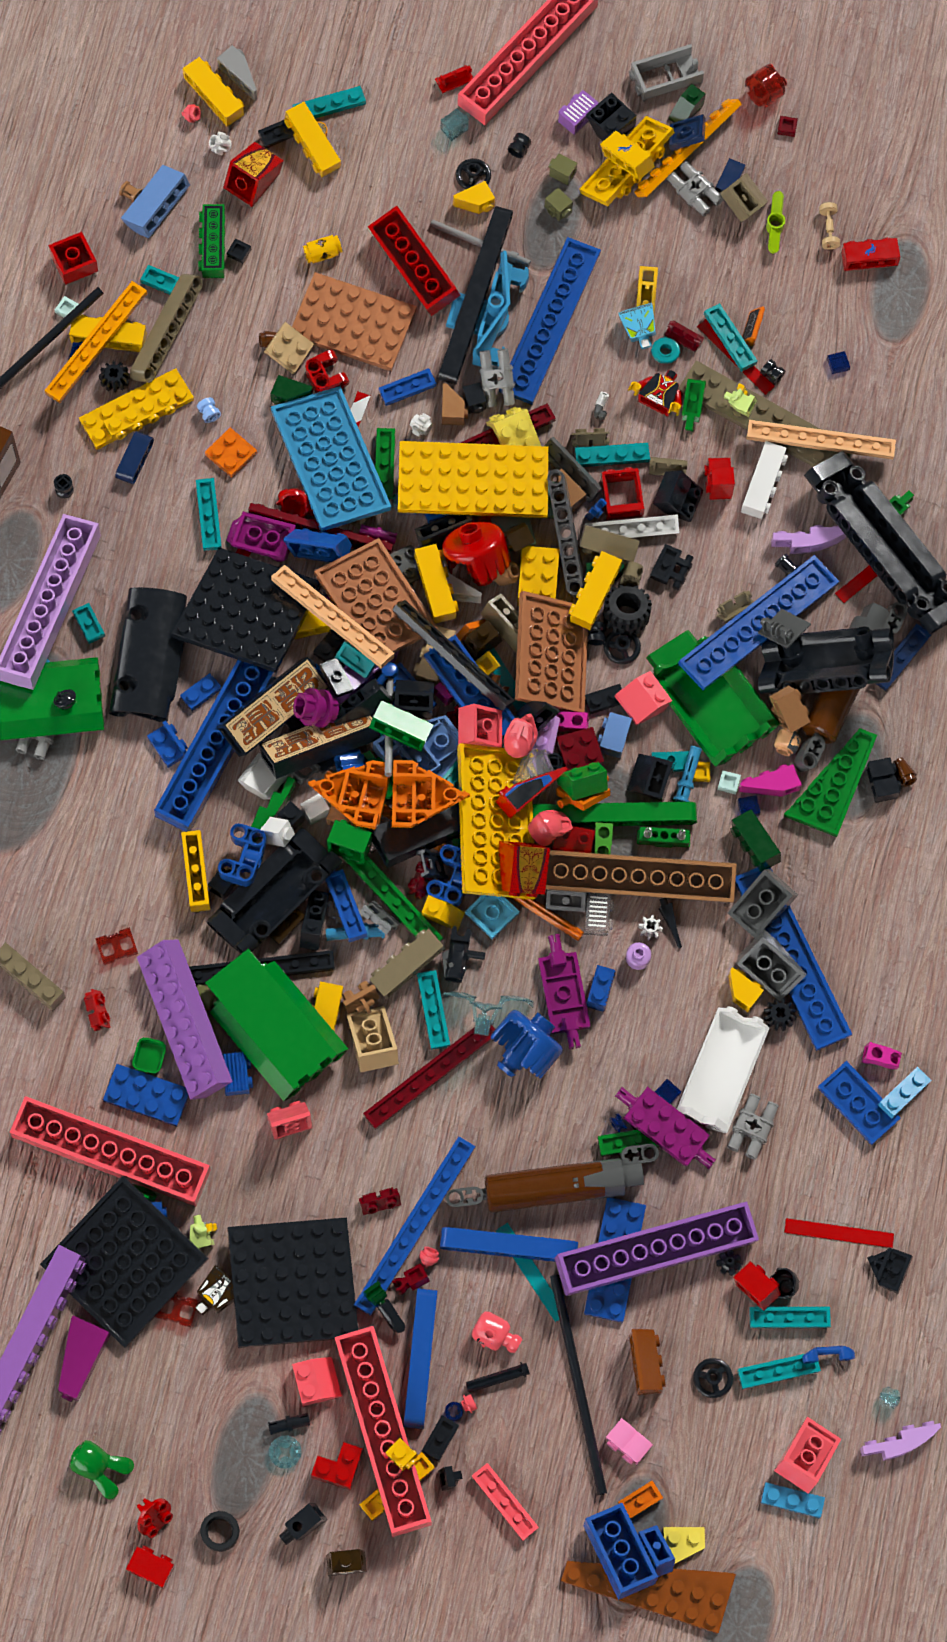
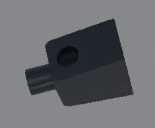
M309 1503L285 1523L287 1529L279 1536L286 1545L293 1539L297 1541L302 1540L328 1519L316 1503ZM298 1523L302 1524L301 1530L297 1528Z

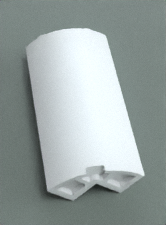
M727 1006V1008L718 1007L677 1107L678 1111L695 1124L698 1122L705 1125V1128L722 1133H727L770 1028L763 1023V1019L756 1016L745 1018L737 1013V1009Z

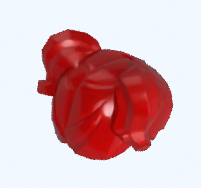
M293 488L284 489L279 492L276 504L281 506L283 512L297 514L302 518L308 513L314 516L304 491Z

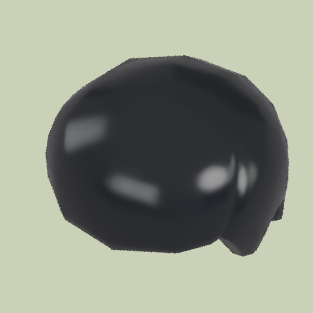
M777 1268L770 1278L773 1277L779 1284L778 1288L781 1295L778 1298L789 1299L797 1293L800 1281L792 1270Z

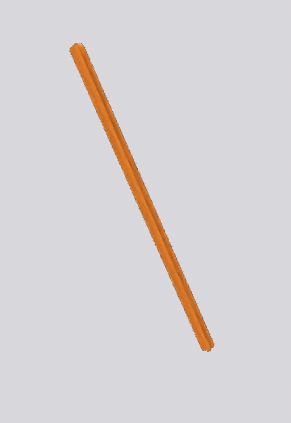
M329 769V770L326 772V774H325L324 777L326 778L327 775H330V774H333V773H336V772H334L333 770ZM384 804L382 816L392 820V808ZM444 843L442 845L435 847L434 849L440 852L441 848L447 844ZM447 851L444 853V856L450 859L454 856V853ZM511 898L575 940L579 941L582 938L584 932L553 911L546 909L545 906L534 899Z

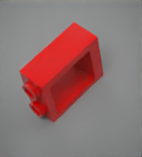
M627 467L623 470L615 471L614 469H608L602 472L603 499L607 502L604 506L606 520L642 517L644 515V502L639 469ZM633 480L636 503L610 506L607 483Z

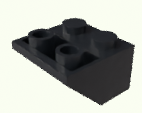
M611 92L586 114V117L597 137L604 141L615 131L621 135H626L635 127L637 115Z
M665 471L653 504L665 514L678 515L679 519L691 522L704 490L683 471Z
M396 680L394 706L418 718L432 719L434 682Z
M638 754L627 790L664 801L675 764L658 757Z

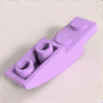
M815 525L810 527L808 534L802 531L795 533L778 531L773 533L771 547H790V554L811 553L829 548L846 538V535L839 526L824 527L822 525Z
M934 1421L922 1423V1427L915 1428L914 1425L902 1427L903 1430L898 1432V1440L894 1436L885 1438V1442L877 1443L876 1440L865 1442V1446L860 1448L861 1455L868 1456L882 1453L883 1461L905 1455L924 1444L941 1428L940 1423L934 1424Z

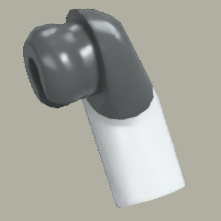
M601 392L595 403L594 416L596 419L604 420L607 416V412L603 410L609 394L606 392Z

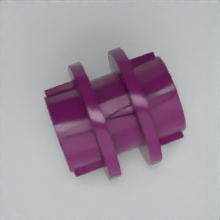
M309 688L304 693H298L294 700L293 712L296 718H300L303 725H314L323 728L328 723H334L338 716L339 703L336 698L332 697L329 691L323 689L318 691L317 689Z

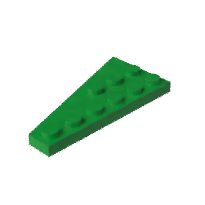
M859 728L783 816L837 837L877 735Z

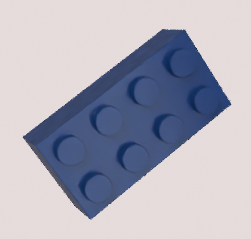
M623 1503L585 1518L584 1529L618 1600L656 1584L658 1575Z

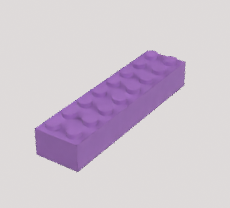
M162 940L139 955L137 959L190 1100L207 1098L233 1081L179 940Z

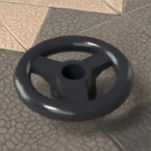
M467 159L457 167L456 180L464 189L473 187L475 180L479 176L486 175L484 181H486L487 185L491 180L490 167L480 159ZM462 169L467 173L469 177L468 184H466L461 178Z
M612 631L606 637V644L603 645L608 659L617 664H628L639 656L641 643L635 633H632V636L624 633V635L618 636L615 642L611 641V639L620 635V632L614 633ZM633 640L635 651L629 657L627 650L630 647V642ZM609 647L616 648L621 652L623 659L613 656Z
M708 1358L696 1366L693 1373V1382L698 1392L703 1396L719 1398L727 1394L731 1389L733 1373L729 1365L723 1360ZM709 1364H717L721 1366L718 1369L712 1368L708 1370L707 1373L701 1371L706 1365ZM726 1372L727 1383L722 1390H719L718 1384L722 1380V1374ZM710 1375H716L717 1380L712 1381L710 1379ZM699 1377L706 1379L712 1385L713 1392H709L701 1386Z

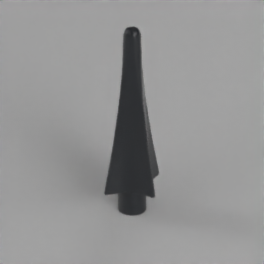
M667 898L659 899L661 904L659 911L667 923L677 947L682 948L676 926L673 903H668Z

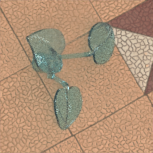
M444 992L441 998L454 996L469 1000V1004H472L473 1022H475L474 1033L489 1036L490 1027L494 1025V1020L499 1010L502 1009L503 1002L512 1000L523 1001L532 1008L534 1006L532 1000L515 995L501 996L498 1005L475 1001L477 999L476 996L463 992ZM476 1007L482 1010V1014H478V1018ZM495 1009L490 1020V1016L486 1015V1012Z

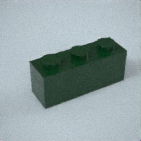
M752 810L731 820V833L734 838L738 837L742 850L745 853L748 852L754 867H758L762 872L781 862V852Z

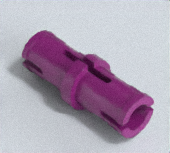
M361 524L359 531L360 535H369L374 539L386 540L395 545L398 534L382 530V527L374 528Z

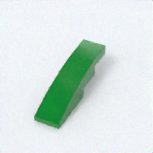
M287 778L281 794L273 792L267 808L259 806L251 827L261 829L270 817L277 818V814L286 806L296 786L295 779ZM255 837L253 842L255 843L260 837Z

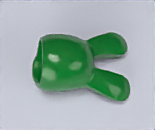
M84 1440L73 1451L69 1467L76 1474L94 1481L102 1495L110 1500L117 1497L119 1490L117 1485L103 1474L106 1468H110L122 1474H130L134 1469V1463L127 1457L110 1456L97 1444Z

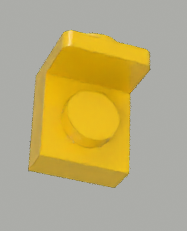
M401 1438L385 1452L402 1471L406 1468H412L417 1462V1452L413 1451Z

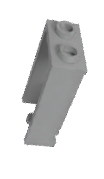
M689 44L631 63L629 76L631 81L635 82L636 93L638 96H641L643 101L690 86L691 84L703 83L704 72L698 71L697 58L693 59L691 55L692 45ZM676 62L682 76L675 80L669 70L670 67L667 65ZM665 66L664 70L667 71L671 81L646 88L640 73Z

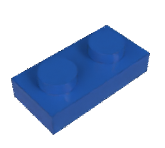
M209 673L183 692L180 698L193 711L219 692L222 687Z

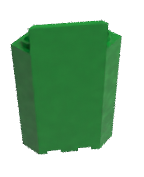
M687 630L649 654L646 659L654 668L653 675L672 699V702L669 704L716 767L729 762L731 757L738 752L741 754L749 749L758 739L767 737L780 723L736 665L703 691L680 667L678 662L709 637L704 636L697 641L692 633Z
M98 657L46 662L34 690L0 681V740L104 730ZM73 690L76 693V702L71 708L63 710L54 705V697L58 691Z
M249 949L205 983L218 998L214 1003L215 1007L210 1012L211 1015L283 1101L295 1096L306 1083L318 1078L327 1066L339 1061L349 1049L275 961L269 964H261Z

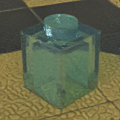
M457 108L440 120V129L453 141L468 130L469 119L464 112L461 113Z

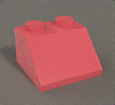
M651 671L637 677L615 695V698L628 716L632 718L636 726L664 712L672 702V699Z
M478 704L458 708V745L462 743L502 748V710Z
M332 1357L310 1359L292 1364L303 1407L342 1397Z

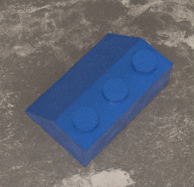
M303 528L302 530L294 529L284 537V542L293 556L304 559L333 562L350 553L352 547L348 537L341 533L335 535L329 534L326 531L314 532Z

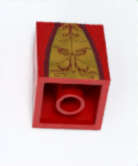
M253 142L230 161L223 188L252 207L278 177L284 160L258 143Z
M499 841L502 890L509 892L508 895L520 896V893H526L528 897H538V894H545L550 848L536 843Z

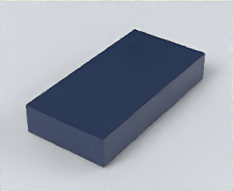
M729 158L715 190L722 192L739 179L746 165Z

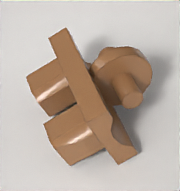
M367 981L359 984L358 989L360 992L354 995L351 990L342 994L343 1003L348 1014L356 1011L360 1013L363 1010L369 1014L371 1013L369 1007L374 1005V1001L380 998L374 984L370 985Z

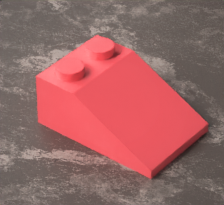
M296 1101L290 1103L289 1107L283 1109L276 1107L271 1109L270 1113H267L274 1140L312 1129L311 1115L305 1102Z
M806 1417L774 1471L809 1494L821 1478L841 1438L809 1417Z

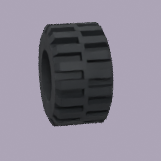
M621 584L618 585V588H612V591L608 592L607 598H605L603 609L604 622L607 623V627L609 629L613 628L614 633L620 632V635L625 633L628 636H632V633L638 634L640 630L643 631L646 625H648L652 602L649 600L650 596L648 593L644 594L645 590L642 588L639 590L636 585L631 587L630 584H626V586ZM628 606L636 612L628 614L620 611L618 608Z

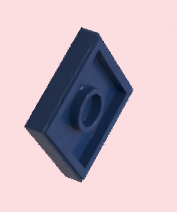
M704 114L670 124V127L675 132L669 139L671 151L705 141L706 118Z

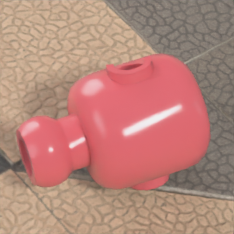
M489 1311L481 1314L472 1330L473 1339L479 1342L483 1348L486 1346L493 1351H497L503 1345L510 1353H515L522 1341L519 1335L509 1333L510 1324L506 1320Z

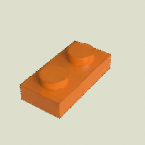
M652 1480L617 1503H623L631 1519L662 1500L663 1496Z

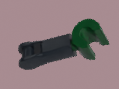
M379 1280L363 1291L364 1296L378 1308L390 1328L397 1333H402L405 1330V1323L389 1299H385L387 1294L382 1289Z

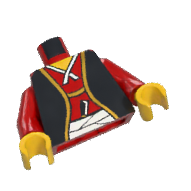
M668 370L665 376L656 373L653 377L649 376L639 382H631L628 391L633 390L635 396L639 393L638 402L669 417L672 411L676 412V416H679L682 406V392L678 390L679 384L675 382L677 374L674 371Z

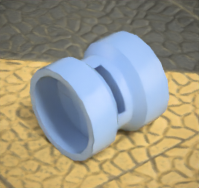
M212 397L205 398L197 404L199 412L203 414L202 418L205 423L214 422L221 416V412L215 407V401Z

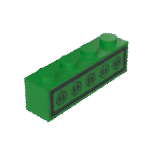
M203 204V211H199V222H202V228H199V239H202V244H199V255H202V260H198V270L202 271L203 278H224L225 205Z

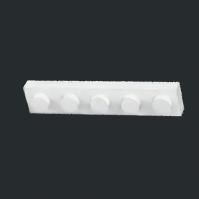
M678 515L585 523L587 526L628 538L679 533Z

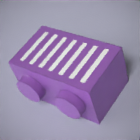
M582 90L579 94H575L567 106L564 105L559 110L558 122L575 135L588 122L586 114L599 102Z

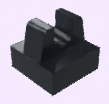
M452 1466L443 1467L438 1470L442 1491L450 1490L456 1486L455 1482L463 1479L462 1472H453Z

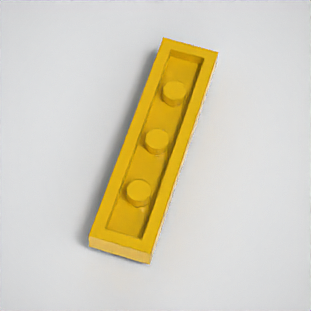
M423 1452L417 1455V1462L415 1463L419 1481L435 1469ZM378 1489L359 1504L372 1522L385 1512Z

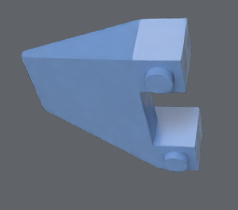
M446 715L427 720L433 724V728L421 752L393 739L392 759L400 755L403 760H413L419 764V767L426 771L430 770L440 777H443L458 760V730ZM385 735L373 742L374 753L384 762Z

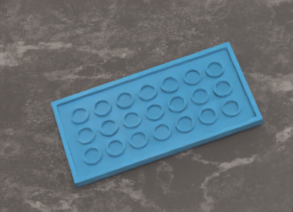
M341 386L271 406L272 415L304 492L308 497L321 532L391 510L392 506Z

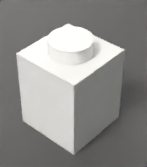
M317 794L301 803L300 806L307 821L312 825L328 816L331 804L320 794Z
M270 817L260 829L266 835L267 844L285 847L295 834L288 820Z

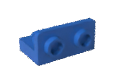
M165 720L162 722L163 726L147 735V738L169 768L183 759L188 747L183 739L179 740L176 736L177 731L173 724L169 725Z

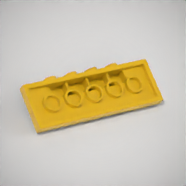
M645 116L627 137L633 143H638L643 150H648L653 155V162H655L657 158L661 159L664 156V144L675 132L672 127ZM607 158L579 190L582 195L608 207L616 197L621 199L624 195H629L631 187L635 183H639L642 178L640 180L636 179Z
M177 368L153 379L152 382L146 383L79 417V421L94 447L98 450L116 440L124 439L127 434L139 431L149 423L157 422L164 415H171L176 409L194 401V397Z

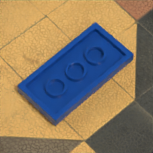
M847 1061L817 1087L871 1145L901 1119L897 1114L891 1119L878 1106L883 1100L881 1096Z
M116 1064L103 1102L178 1127L189 1095L184 1086Z

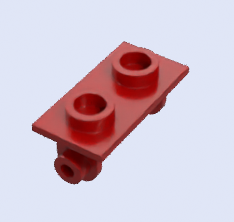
M464 65V67L435 78L442 94L469 83L473 79L471 74L472 68L470 65Z
M90 989L91 992L85 993L84 1002L87 1012L94 1010V1013L88 1015L91 1028L94 1031L101 1030V1027L111 1028L109 1023L110 1016L105 1008L103 993Z

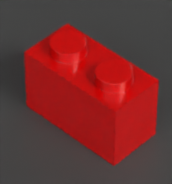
M750 1261L733 1279L736 1286L764 1311L781 1295L778 1288L779 1284L773 1277L769 1279L760 1265L755 1266Z
M144 1545L142 1548L136 1547L126 1570L164 1589L175 1568V1565L171 1563L173 1559L163 1554L161 1557L153 1554V1549Z

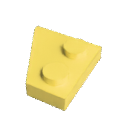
M663 1527V1537L675 1557V1563L705 1549V1527Z

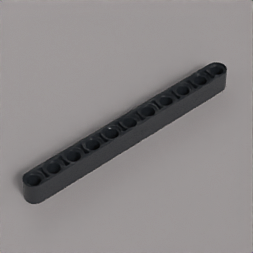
M499 206L494 208L439 372L438 380L454 385L458 382L512 220L513 210Z

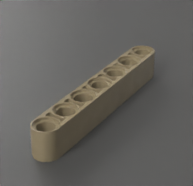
M182 274L179 277L130 370L132 380L150 383L155 378L202 289L203 281L200 276Z

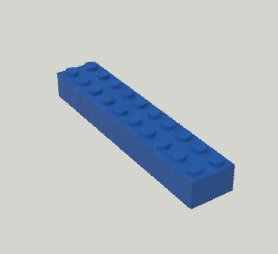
M237 660L154 809L156 818L185 832L191 831L234 753L233 748L217 726L273 682L278 670L275 673Z

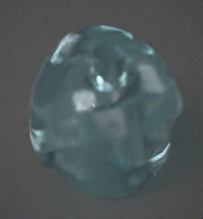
M890 1387L883 1388L879 1395V1404L889 1409H895L899 1405L900 1391Z

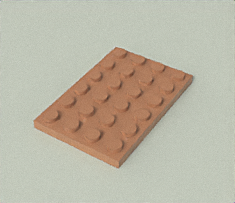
M314 272L292 327L311 341L314 346L326 350H334L335 353L392 372L417 311V306Z
M379 538L314 571V575L333 604L394 653L422 639L404 620L398 618L397 614L392 610L396 604L406 600L438 629Z
M526 591L519 593L515 700L526 703L531 701L547 702L560 711L585 712L588 629L570 622L571 615L568 613L574 603Z

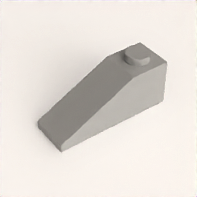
M232 45L217 58L218 68L256 101L257 89L245 54L242 50L236 49Z

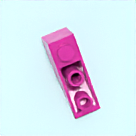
M785 764L779 766L775 771H764L758 777L743 779L739 784L738 790L742 793L783 797L800 791L802 784L794 765L787 766Z

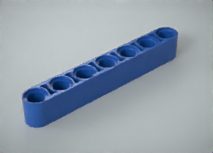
M443 1227L441 1229L440 1249L555 1262L554 1257L557 1254L578 1249V1242Z
M417 1288L404 1427L424 1429L437 1290Z

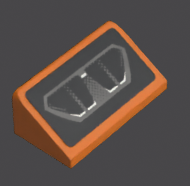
M763 306L749 313L742 335L746 344L752 347L755 344L764 316L765 307Z

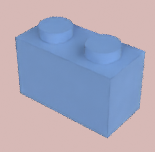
M610 712L608 718H604L602 728L605 729L604 734L599 735L598 738L602 754L621 759L632 718Z

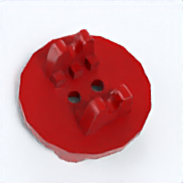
M144 1498L143 1503L145 1505H137L138 1510L141 1512L137 1528L142 1535L154 1538L158 1531L172 1520L171 1505L162 1498L152 1502Z

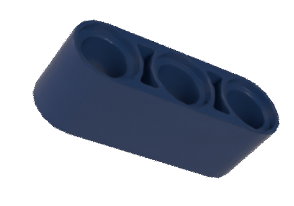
M135 431L117 468L115 478L132 485L136 482L153 446V437Z

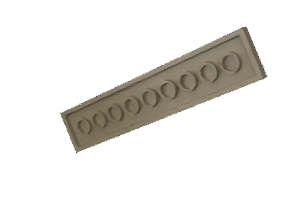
M697 360L678 389L685 396L687 379L706 381L703 406L745 430H748L749 420L820 429L747 388L745 390L748 392V396L750 394L755 396L757 402L749 417L737 412L730 406L729 400L724 399V395L726 392L732 394L733 391H738V383ZM777 444L786 447L787 453L812 467L839 453ZM846 453V455H847L849 458H851L852 455H853V454Z

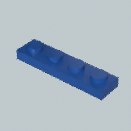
M343 869L333 872L326 879V883L349 943L368 937Z

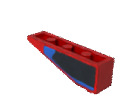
M563 767L516 783L511 788L506 786L498 793L500 797L495 802L511 819L568 769Z

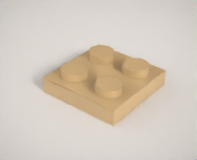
M284 322L264 352L290 373L294 374L314 344L288 323Z

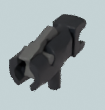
M452 927L449 950L442 953L445 981L462 983L468 968L466 966L467 960L470 958L485 960V952L468 950L471 938L470 928L466 930L464 936H459L457 934V927Z

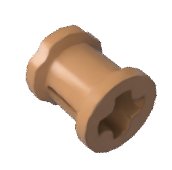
M125 181L120 187L119 195L129 198L133 203L142 192V189H137L129 181Z

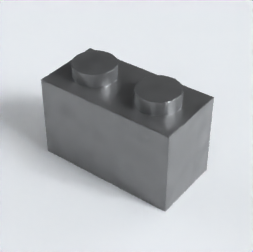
M547 889L546 909L585 912L587 892Z

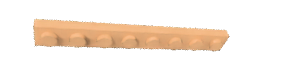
M749 420L746 440L768 441L775 444L834 452L844 451L849 454L892 460L896 444L894 439Z
M284 565L271 576V581L382 669L394 658V652Z

